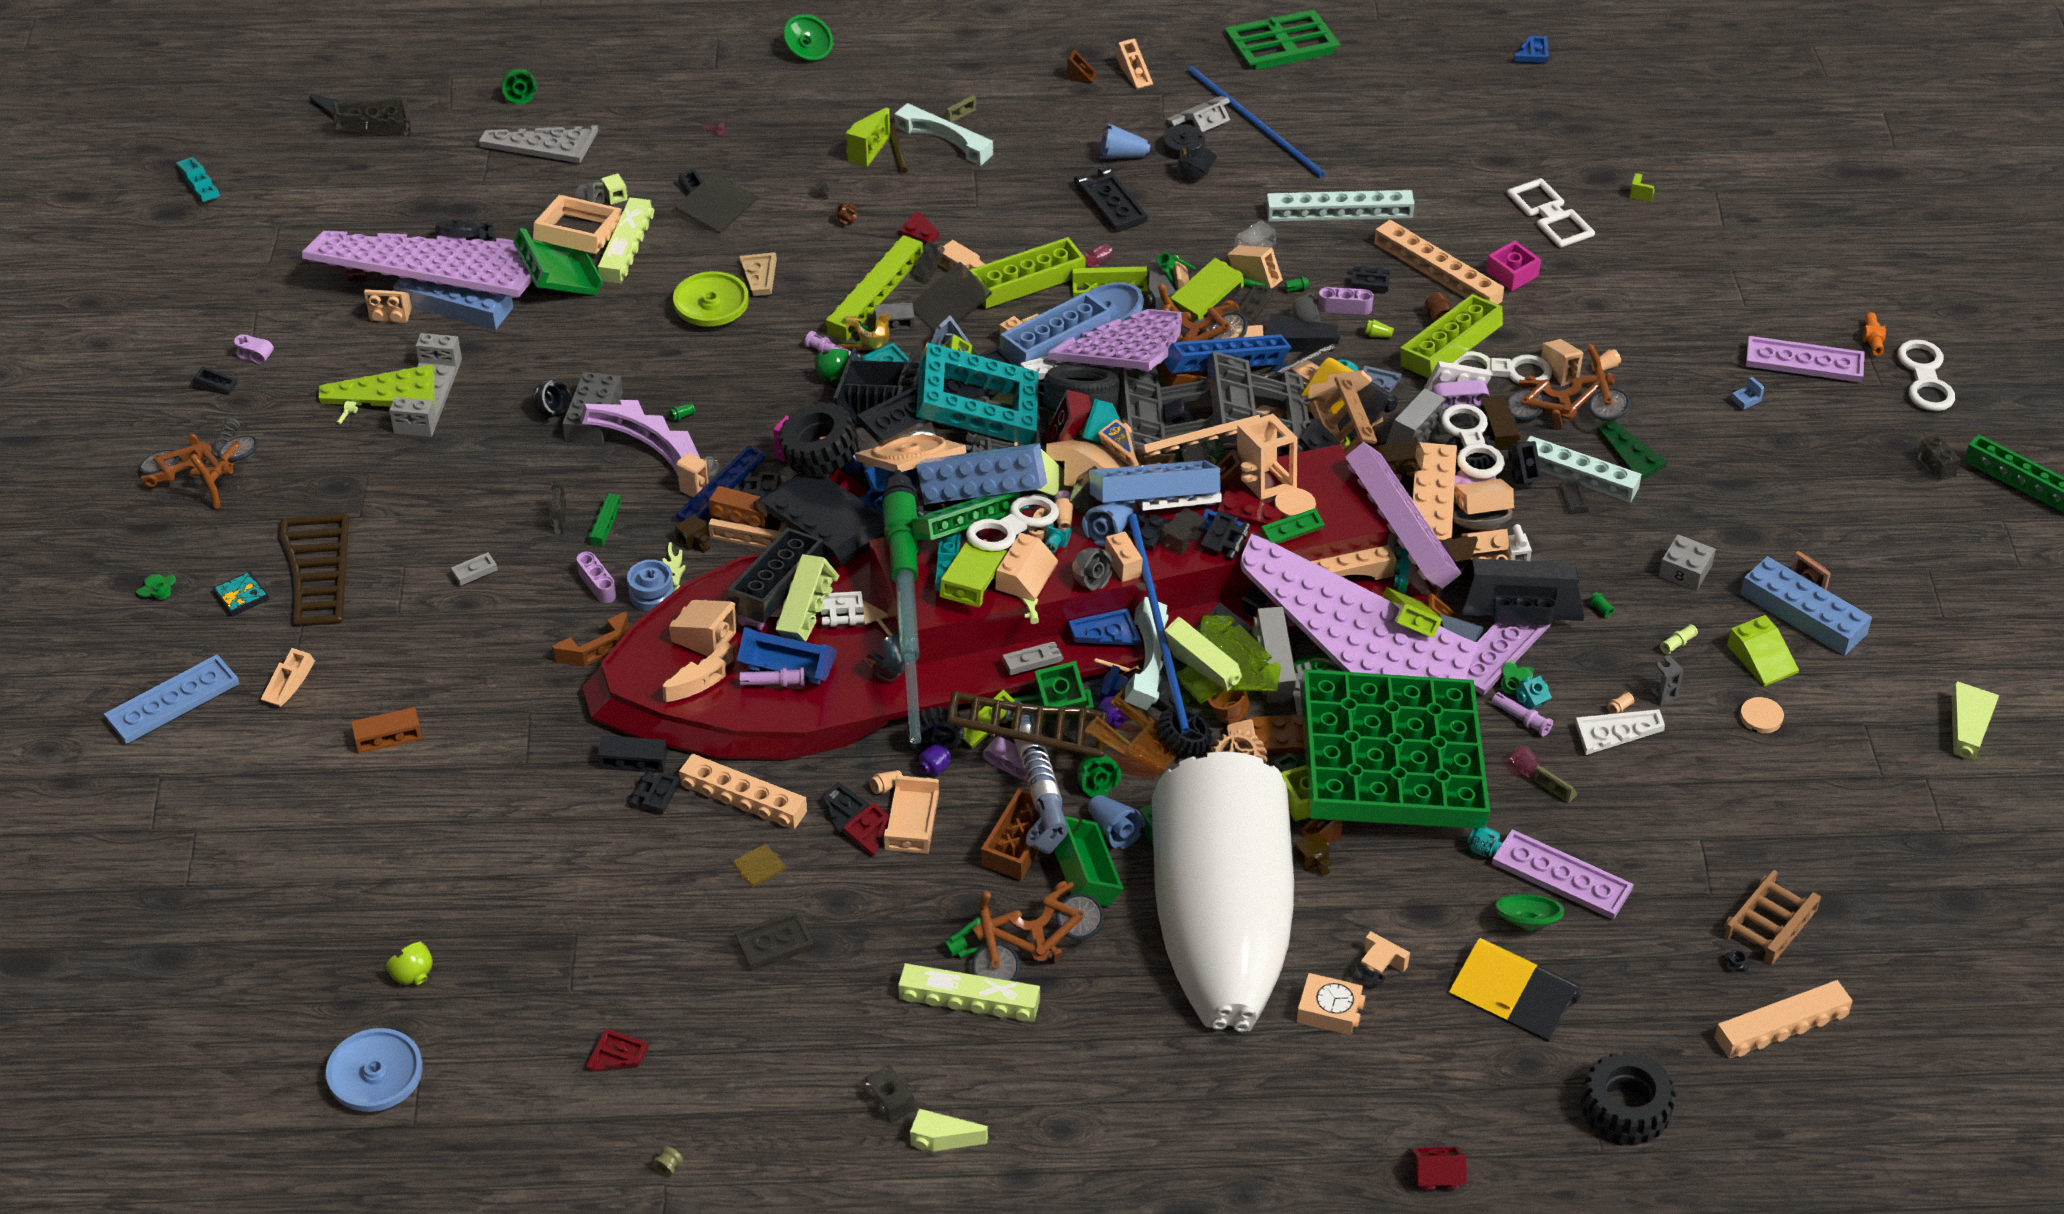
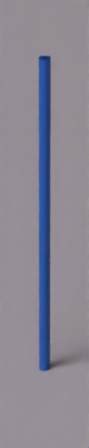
M1193 66L1188 68L1190 74L1219 97H1227L1230 101L1228 104L1316 175L1320 178L1324 176L1325 172L1207 77Z
M1133 513L1128 518L1136 549L1143 559L1142 575L1181 732H1188L1189 725L1164 631L1163 620L1137 516Z

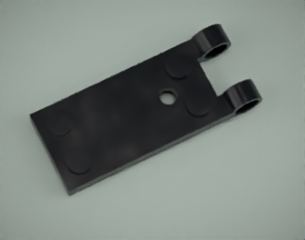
M1108 166L1098 168L1099 179L1089 181L1085 174L1074 177L1076 188L1085 193L1116 232L1148 221L1146 212L1111 172Z

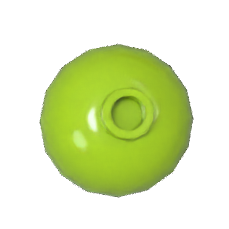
M416 942L402 949L403 954L398 958L394 955L385 965V969L395 982L401 985H411L414 983L420 985L427 980V974L430 972L433 962L426 945L422 942Z

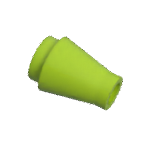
M1374 319L1372 321L1368 320L1365 335H1369L1371 338L1391 339L1394 328Z

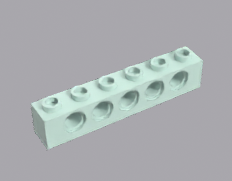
M1530 436L1527 440L1536 441L1541 472L1629 503H1631L1639 489L1642 475L1640 473Z

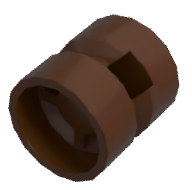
M1434 293L1424 303L1425 309L1433 323L1453 309L1444 293Z

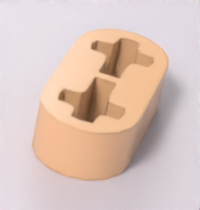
M1040 508L1035 512L1033 518L1045 517L1050 511L1047 508ZM1028 526L1027 535L1039 538L1042 541L1045 539L1047 526Z

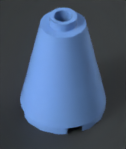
M1112 124L1105 125L1104 129H1107V133L1103 134L1101 139V159L1144 158L1145 154H1149L1150 144H1147L1146 139Z
M1116 501V504L1113 505L1102 504L1089 509L1082 519V526L1086 536L1095 540V544L1105 547L1107 536L1121 533L1129 521L1128 516L1134 512L1132 503Z
M1103 795L1093 797L1088 804L1090 815L1098 823L1101 832L1113 848L1120 847L1125 849L1133 845L1140 838L1141 834L1139 832L1141 827L1144 828L1145 820L1138 810Z

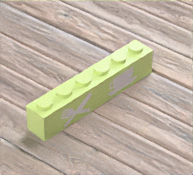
M629 198L598 266L599 274L604 282L621 284L624 277L627 276L628 267L633 263V256L638 252L639 243L643 241L645 230H648L649 220L654 216L651 200Z
M905 964L899 982V999L908 1002L926 1003L931 1006L937 1005L955 1010L961 1009L974 1013H985L997 1017L1034 1022L1040 1002V986Z

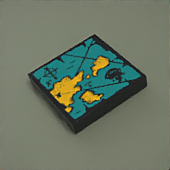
M251 571L213 587L215 595L231 617L269 600L268 594Z

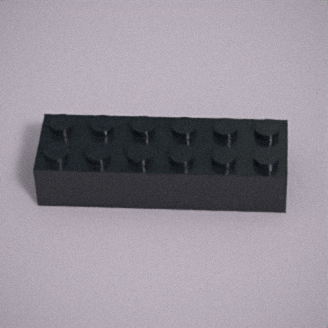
M787 527L727 589V601L735 603V613L764 623L787 598L790 583L794 579L796 566L802 554L823 557L824 540Z

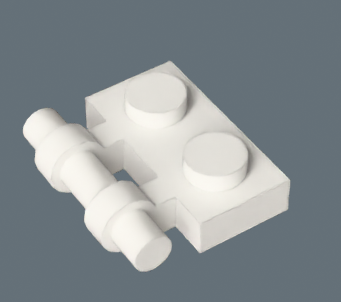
M861 591L831 593L830 596H825L821 615L830 614V617H822V625L837 627L838 624L856 626V623H864V615H855V613L863 612ZM837 614H849V616H837Z

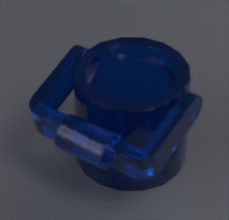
M1114 664L1102 682L1099 699L1103 700L1106 697L1117 696L1126 705L1127 702L1124 701L1125 689L1131 678L1119 674L1120 667Z

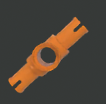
M1870 312L1865 315L1866 325L1863 329V341L1869 343L1873 355L1880 356L1884 353L1883 343L1886 337L1885 326H1880L1877 322L1876 314Z

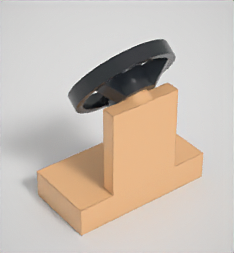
M1370 932L1365 942L1364 951L1367 954L1361 960L1363 965H1355L1353 972L1359 978L1369 983L1383 984L1385 977L1381 973L1389 964L1404 972L1408 967L1410 952Z

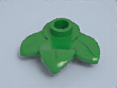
M159 574L150 575L144 581L145 586L137 589L136 594L141 597L154 596L157 600L166 599L171 595V586L176 582V577L168 575L163 578Z
M1513 660L1507 662L1502 670L1504 678L1501 681V689L1503 692L1511 696L1517 695L1516 689L1521 685L1520 681L1529 676L1533 678L1534 669L1532 667L1517 668Z

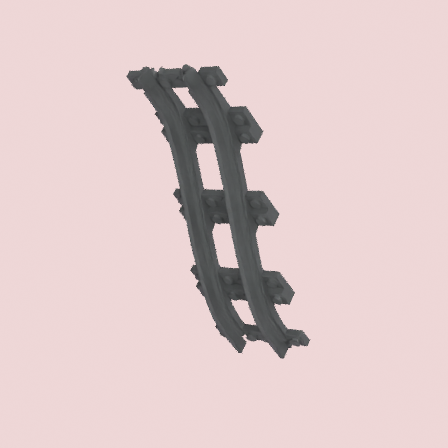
M1213 351L1207 361L1208 376L1202 381L1160 388L1159 375L1138 369L1126 370L1122 367L1117 376L1119 379V395L1116 411L1123 424L1127 423L1131 428L1132 433L1130 434L1135 448L1260 415V418L1267 416V414L1256 412L1255 404H1261L1286 410L1288 420L1278 419L1297 437V453L1304 452L1298 443L1311 424V421L1309 420L1307 410L1310 400L1306 396L1301 395L1304 391L1302 375L1284 371L1281 375L1282 382L1251 374L1248 360ZM1038 381L1037 431L1030 444L1040 443L1041 449L1046 453L1045 431L1055 412L1049 410L1044 404V383ZM989 392L974 399L1013 410L1012 404L989 400ZM1183 398L1188 409L1213 407V414L1208 419L1164 426V404ZM970 430L967 432L965 439L968 442H979L978 448L976 445L963 444L966 447V453L1014 445L1013 442L992 439L989 435ZM1277 431V438L1283 437V436ZM1223 433L1218 435V439L1206 441V438L1198 440L1199 444L1183 448V445H1179L1180 448L1175 451L1224 443L1235 444L1237 442V434L1226 436ZM1290 443L1282 445V447L1290 448ZM1161 450V451H1160V452H1161L1160 454H1167V453H1164V450ZM1055 461L1064 469L1065 461Z

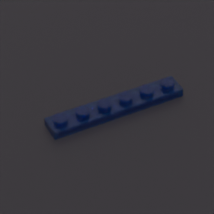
M748 445L676 513V519L682 522L692 515H696L699 519L703 518L709 512V499L718 486L733 489L746 477L747 473L751 472L765 459V452Z

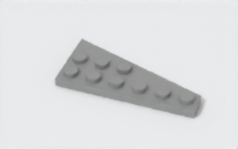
M577 126L573 130H565L563 127L535 128V131L519 129L518 132H509L507 129L485 130L479 140L480 147L581 163L598 133V126H591V129H582V126Z

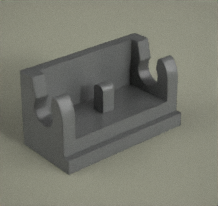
M1670 655L1664 657L1665 666L1657 662V669L1662 673L1661 682L1658 685L1660 688L1659 692L1655 688L1651 690L1652 695L1658 700L1660 706L1677 699L1684 671Z

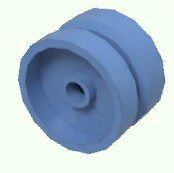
M644 560L638 562L627 573L629 598L632 605L639 610L649 612L674 592L672 571L662 561Z

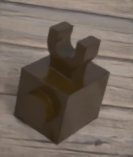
M692 515L675 525L676 539L685 548L691 550L698 545L703 552L710 549V545L706 543L710 539L707 533L708 526L704 520H700L696 515Z
M1316 832L1295 842L1294 858L1305 871L1316 867L1322 877L1330 873V870L1327 868L1331 865V862L1328 860L1330 846L1326 839H1323Z

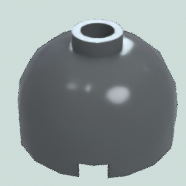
M1313 293L1304 294L1294 301L1290 317L1307 322H1321L1317 305L1313 303V299H1315Z
M1086 548L1080 551L1072 565V575L1075 581L1089 590L1102 589L1112 575V570H1109L1110 563L1113 564L1112 557L1106 550L1099 548Z

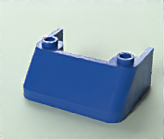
M744 627L737 661L748 664V669L759 671L760 667L781 671L783 668H787V670H800L801 667H804L805 677L809 678L808 682L821 684V681H826L836 658L837 649L822 644V646L757 632Z

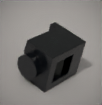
M1253 588L1246 597L1241 599L1240 614L1253 620L1257 616L1258 609L1270 608L1271 599L1261 589Z

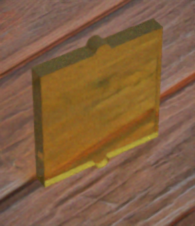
M767 844L733 861L734 865L741 872V877H745L753 887L786 870V866L778 858V854L774 853Z

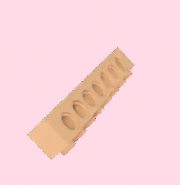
M1389 220L1376 229L1374 244L1464 298L1474 294L1495 304L1502 302L1504 292L1502 285L1399 224Z

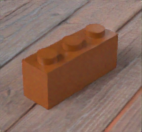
M718 486L709 499L710 516L764 529L767 528L774 518L772 514L766 517L753 508V501L760 498V496Z
M415 707L351 721L358 754L422 740Z

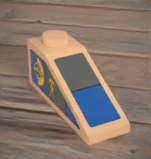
M1115 419L1098 432L1105 448L1129 466H1140L1135 444L1130 434L1132 430L1127 423L1123 424L1118 419Z

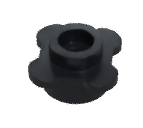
M1732 950L1724 956L1728 962L1727 969L1729 971H1747L1750 967L1747 963V954L1742 950Z

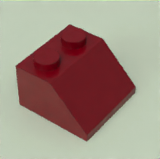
M1459 1146L1411 1148L1415 1182L1418 1186H1422V1189H1436L1438 1185H1446V1188L1458 1189L1460 1185H1467L1466 1155Z

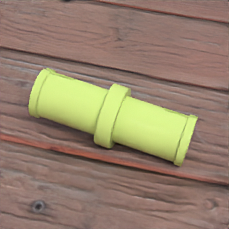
M1689 624L1681 631H1675L1670 638L1661 642L1660 648L1662 652L1669 654L1676 648L1685 646L1688 640L1697 636V628Z

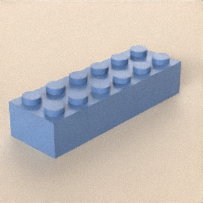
M399 278L393 286L394 291L405 292L410 295L413 308L493 330L499 327L513 309L512 298L504 294H490L482 290L473 291L471 288L465 287L455 288L453 285L448 284L438 285L435 282H422L414 278Z
M1085 292L1000 334L999 348L1020 367L1022 362L1048 356L1050 350L1066 339L1074 337L1075 340L1082 338L1081 333L1095 331V327L1110 322L1112 310Z
M1040 443L928 458L916 464L924 504L1041 489L1047 484Z
M1206 460L1093 469L1089 470L1090 495L1106 505L1116 504V501L1134 503L1135 499L1154 501L1155 498L1159 497L1165 500L1174 499V496L1192 498L1194 494L1213 496V493L1220 492V468Z
M1768 556L1748 573L1743 580L1740 595L1843 656L1868 634L1872 620L1870 615Z

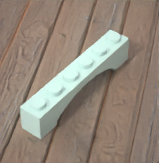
M907 103L895 113L896 129L908 134L911 132L925 133L946 139L965 152L966 160L981 166L993 155L992 140Z
M1144 597L1136 607L1134 624L1138 625L1143 637L1145 663L1142 673H1135L1127 683L1124 701L1148 710L1152 703L1155 704L1159 697L1157 689L1161 681L1159 672L1163 661L1161 660L1162 652L1149 599ZM1158 602L1165 629V624L1168 620V615L1166 614L1167 605Z

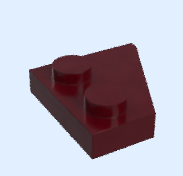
M916 211L899 229V236L910 237L921 241L925 246L931 247L930 243L933 244L939 238V231L919 211Z
M873 802L843 827L842 832L873 858L882 839L889 815Z
M606 1028L586 1066L587 1070L594 1072L639 1067L649 1048L648 1042Z

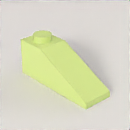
M919 1109L910 1131L911 1146L921 1150L939 1151L986 1144L988 1141V1126Z

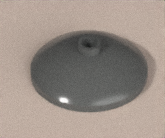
M1462 509L1453 512V521L1457 525L1477 532L1497 529L1513 517L1511 509L1467 514Z

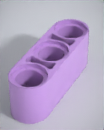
M1324 287L1319 291L1318 309L1328 313L1367 315L1372 312L1374 295L1371 291L1364 289Z
M1483 380L1438 383L1432 388V392L1445 398L1443 404L1445 408L1457 404L1480 406L1481 397H1490L1487 385Z
M580 553L577 556L580 577L601 603L613 602L616 599L613 578L593 553Z
M996 737L983 751L985 760L1028 783L1016 744L1002 737Z

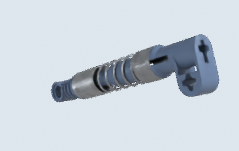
M1007 710V720L1013 721L1014 711ZM1022 712L1020 731L1033 734L1035 714ZM1014 739L1021 764L1024 767V773L1026 774L1035 809L1041 815V818L1029 830L1026 836V844L1044 854H1049L1068 834V827L1061 808L1063 803L1054 777L1046 746Z

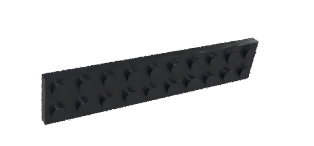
M998 346L977 355L1018 366ZM944 378L943 392L973 400L993 390ZM918 385L858 414L856 417V421L880 446L931 422V420L916 417Z

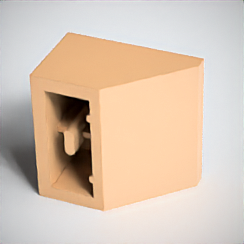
M382 290L364 291L370 321L407 323L412 309L408 293Z
M1507 529L1462 534V536H1477L1478 538L1472 558L1511 560Z

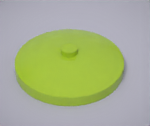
M703 272L683 280L674 291L673 302L676 313L683 320L699 326H718L740 317L747 309L749 296L746 285L739 278L724 272Z

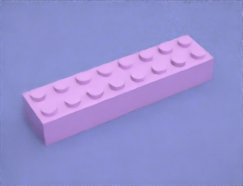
M1363 442L1345 456L1349 462L1348 468L1359 477L1358 483L1363 489L1368 490V498L1373 504L1378 505V513L1383 519L1388 520L1389 524L1387 526L1390 531L1398 535L1399 539L1397 541L1400 546L1408 550L1409 554L1407 556L1414 565L1417 564L1420 568L1418 570L1420 576L1424 580L1428 579L1433 586L1436 584L1443 589L1462 574L1381 453Z

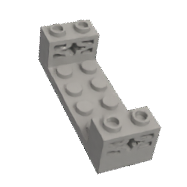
M421 333L416 344L419 361L417 367L431 364L434 366L435 408L433 401L395 397L390 408V415L394 433L432 437L462 357L458 336Z

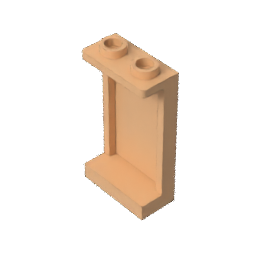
M896 776L888 829H885L884 834L885 850L929 854L939 797L938 779Z

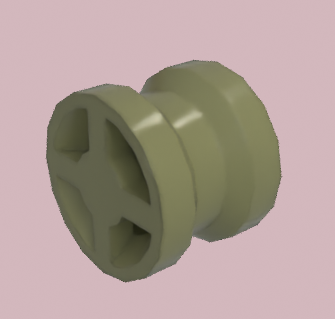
M664 1146L660 1151V1156L655 1157L652 1161V1165L660 1174L670 1177L675 1171L674 1168L679 1166L683 1159L675 1149Z

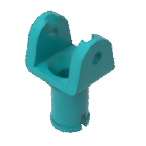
M1054 524L1047 525L1045 546L1052 554L1056 552L1058 546H1067L1072 528L1067 527L1064 531L1053 528Z

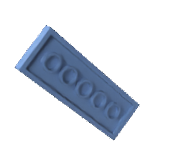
M215 655L104 713V716L111 727L127 744L239 685V679L218 655Z

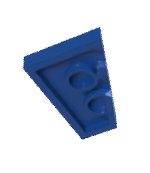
M1128 608L1068 621V628L1074 642L1141 646V638Z

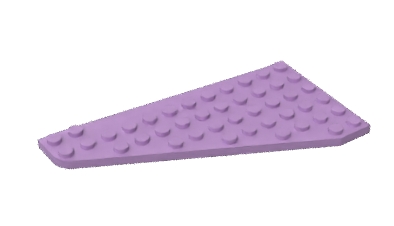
M1253 534L1250 535L1240 560L1242 571L1278 607H1283L1284 613L1344 672L1466 679L1479 643L1459 636L1439 626L1434 638L1396 623L1394 620L1399 612V608L1391 601L1275 543H1271Z

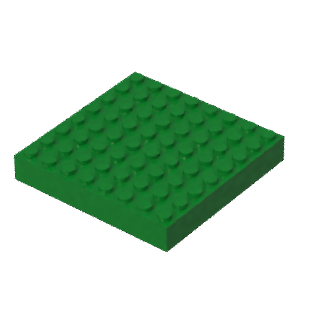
M1304 669L1300 684L1310 819L1486 828L1490 815V805L1474 680Z

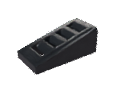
M695 169L679 174L678 182L694 202L711 197V193Z
M202 366L193 378V387L229 395L238 380Z

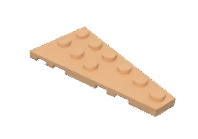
M1260 415L1142 445L1136 448L1137 457L1143 455L1145 458L1160 454L1161 450H1164V453L1175 451L1180 448L1179 445H1183V448L1199 444L1198 440L1206 438V441L1218 439V435L1223 433L1226 436L1237 434L1238 424L1260 418Z

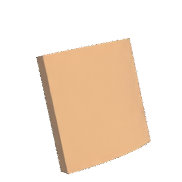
M1074 439L1048 443L1046 445V454L1055 461H1065L1064 485L1090 487L1089 470L1129 467L1128 464L1105 448L1103 443L1097 441Z

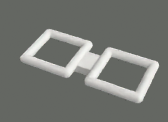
M1537 179L1507 190V195L1528 216L1540 214L1543 219L1537 221V225L1558 247L1562 248L1595 235L1594 230L1573 209L1563 211L1560 206L1564 205V200L1543 179ZM1540 186L1554 201L1531 209L1518 194ZM1570 217L1584 231L1580 234L1561 239L1548 224Z

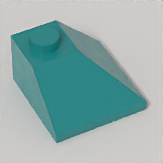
M1098 399L1094 400L1083 434L1084 438L1102 443L1098 432L1115 419L1121 422L1112 403Z

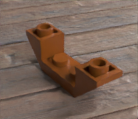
M623 612L608 619L609 633L580 647L576 645L571 637L552 645L555 662L587 666L606 657L629 630L627 613Z

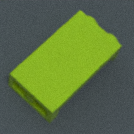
M1214 258L1172 295L1170 300L1180 312L1191 313L1189 321L1195 323L1197 320L1204 319L1208 309L1215 306L1233 288L1237 286L1242 289L1244 287L1243 274L1239 270L1228 266L1224 261Z
M967 540L941 579L940 597L980 608L983 603V593L995 576L1007 551H984L974 547Z
M1386 587L1382 597L1391 601L1399 608L1394 621L1434 638L1442 618L1423 602Z

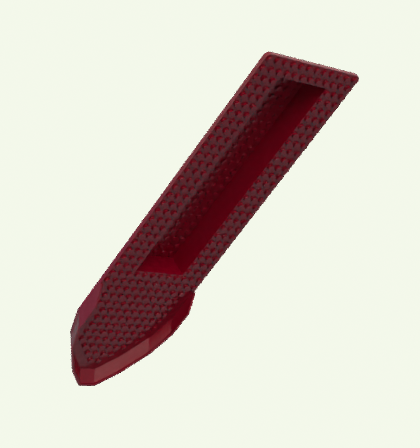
M1340 444L1297 453V488L1312 494L1315 498L1316 510L1325 525L1321 530L1277 545L1309 561L1389 545L1395 555L1396 546H1399V544H1395L1397 534H1393L1387 526L1389 524L1388 520L1381 517L1375 504L1368 498L1367 490L1363 489L1358 483V475L1353 474L1348 468L1349 462L1345 457L1347 455ZM1278 447L1277 462L1289 473L1290 448ZM1222 459L1216 460L1214 465H1217ZM1271 471L1265 472V490L1283 484ZM1242 480L1240 486H1235L1275 508L1274 504L1277 495L1261 500ZM1090 487L1077 488L1076 497L1069 499L1073 505L1071 537L1066 547L1058 546L1056 552L1053 553L1058 560V564L1037 597L1038 602L1035 606V611L1037 612L1039 622L1036 624H1032L1030 618H1025L1024 614H1028L1029 610L1020 598L995 589L996 580L994 578L983 593V603L980 608L940 597V591H935L940 538L918 540V578L915 582L908 585L897 584L891 578L890 547L887 544L886 537L872 539L868 549L840 567L825 557V550H823V557L839 575L837 582L833 581L830 586L833 589L831 593L861 591L863 601L887 613L888 618L883 619V623L892 634L899 633L904 648L909 655L907 656V668L903 675L895 678L892 682L883 680L874 673L865 660L868 654L872 653L880 654L886 658L881 642L889 637V635L877 621L865 625L864 623H856V626L838 624L837 627H831V625H822V617H830V614L821 615V612H817L815 615L817 621L806 642L821 646L825 644L837 649L836 658L826 681L816 684L808 682L809 678L805 677L804 687L801 684L787 685V687H783L781 684L741 686L740 672L776 671L760 667L759 671L748 669V664L737 661L744 627L757 632L782 637L776 630V623L780 617H769L765 621L762 630L747 624L742 626L736 621V633L728 642L733 645L734 660L725 667L726 676L692 696L670 702L664 701L662 685L691 661L699 665L703 659L708 657L672 642L669 631L671 622L677 619L682 609L687 607L692 600L727 601V589L763 553L761 552L738 557L681 585L629 628L603 659L599 668L583 685L582 690L593 721L629 736L666 740L667 747L717 759L788 760L847 747L887 725L888 720L915 715L916 712L921 713L922 709L937 708L939 705L941 708L949 707L953 691L992 698L996 697L1002 690L1011 694L1036 688L1034 683L1035 671L1073 661L1077 663L1081 678L1119 670L1094 662L1095 658L1127 668L1143 665L1145 663V645L1138 625L1135 624V627L1141 638V646L1074 642L1068 628V621L1128 608L1134 622L1136 607L1148 595L1142 572L1141 577L1122 582L1111 564L1109 570H1112V575L1102 589L1089 590L1075 581L1072 575V565L1076 555L1086 548L1105 550L1104 546L1095 544V540L1086 536L1082 526V519L1086 512L1093 507L1102 505L1103 502L1090 495ZM1227 488L1220 490V493H1221V501H1222V499H1223V496H1224V494H1225ZM1135 499V502L1132 503L1134 508L1133 513L1138 512L1139 509H1142L1137 499ZM1216 502L1215 505L1198 504L1195 506L1145 510L1146 515L1144 518L1149 519L1151 514L1170 520L1169 529L1154 551L1145 550L1157 600L1167 605L1166 614L1168 615V620L1165 624V629L1179 616L1196 630L1219 602L1251 627H1254L1252 619L1240 614L1241 599L1246 597L1253 588L1258 590L1260 588L1242 571L1240 560L1251 534L1265 539L1260 531V527L1250 525L1249 534L1243 540L1239 554L1235 555L1233 560H1229L1226 558L1228 553L1226 549H1223L1221 554L1218 555L1201 548V543L1207 531L1198 528L1205 510L1209 509L1217 512L1221 502ZM1039 505L1025 508L1020 512L1027 517L1033 518L1038 509L1045 507ZM1055 520L1053 528L1059 529L1057 520ZM1027 526V529H1026V530H1024V531H1022V532H1020V533H1023V534H1026V535H1027L1028 526ZM993 528L982 529L975 533L979 539H986L987 542H998L1007 537L1003 531ZM968 529L955 532L961 533L960 550L968 540L966 536ZM1130 538L1131 542L1134 545V539ZM1011 545L1009 548L1004 549V550H1006L1007 553H1008V551L1010 550V548L1012 547V545ZM1409 559V578L1405 595L1427 603L1429 594L1437 595L1436 585L1433 586L1428 579L1424 580L1418 573L1420 569L1418 565H1414ZM1394 572L1392 577L1374 580L1372 576L1368 575L1341 576L1381 597L1386 587L1397 591V587H1394L1395 574L1398 575L1396 572ZM1271 600L1270 608H1272V607H1278V606ZM863 612L855 613V615H863ZM1284 613L1287 632L1290 633L1301 630ZM837 614V616H849V614ZM1251 631L1241 643L1253 641ZM1050 642L1056 643L1063 656L1061 662L1013 675L1009 674L1002 661L1004 654ZM959 701L958 705L965 704L968 702Z

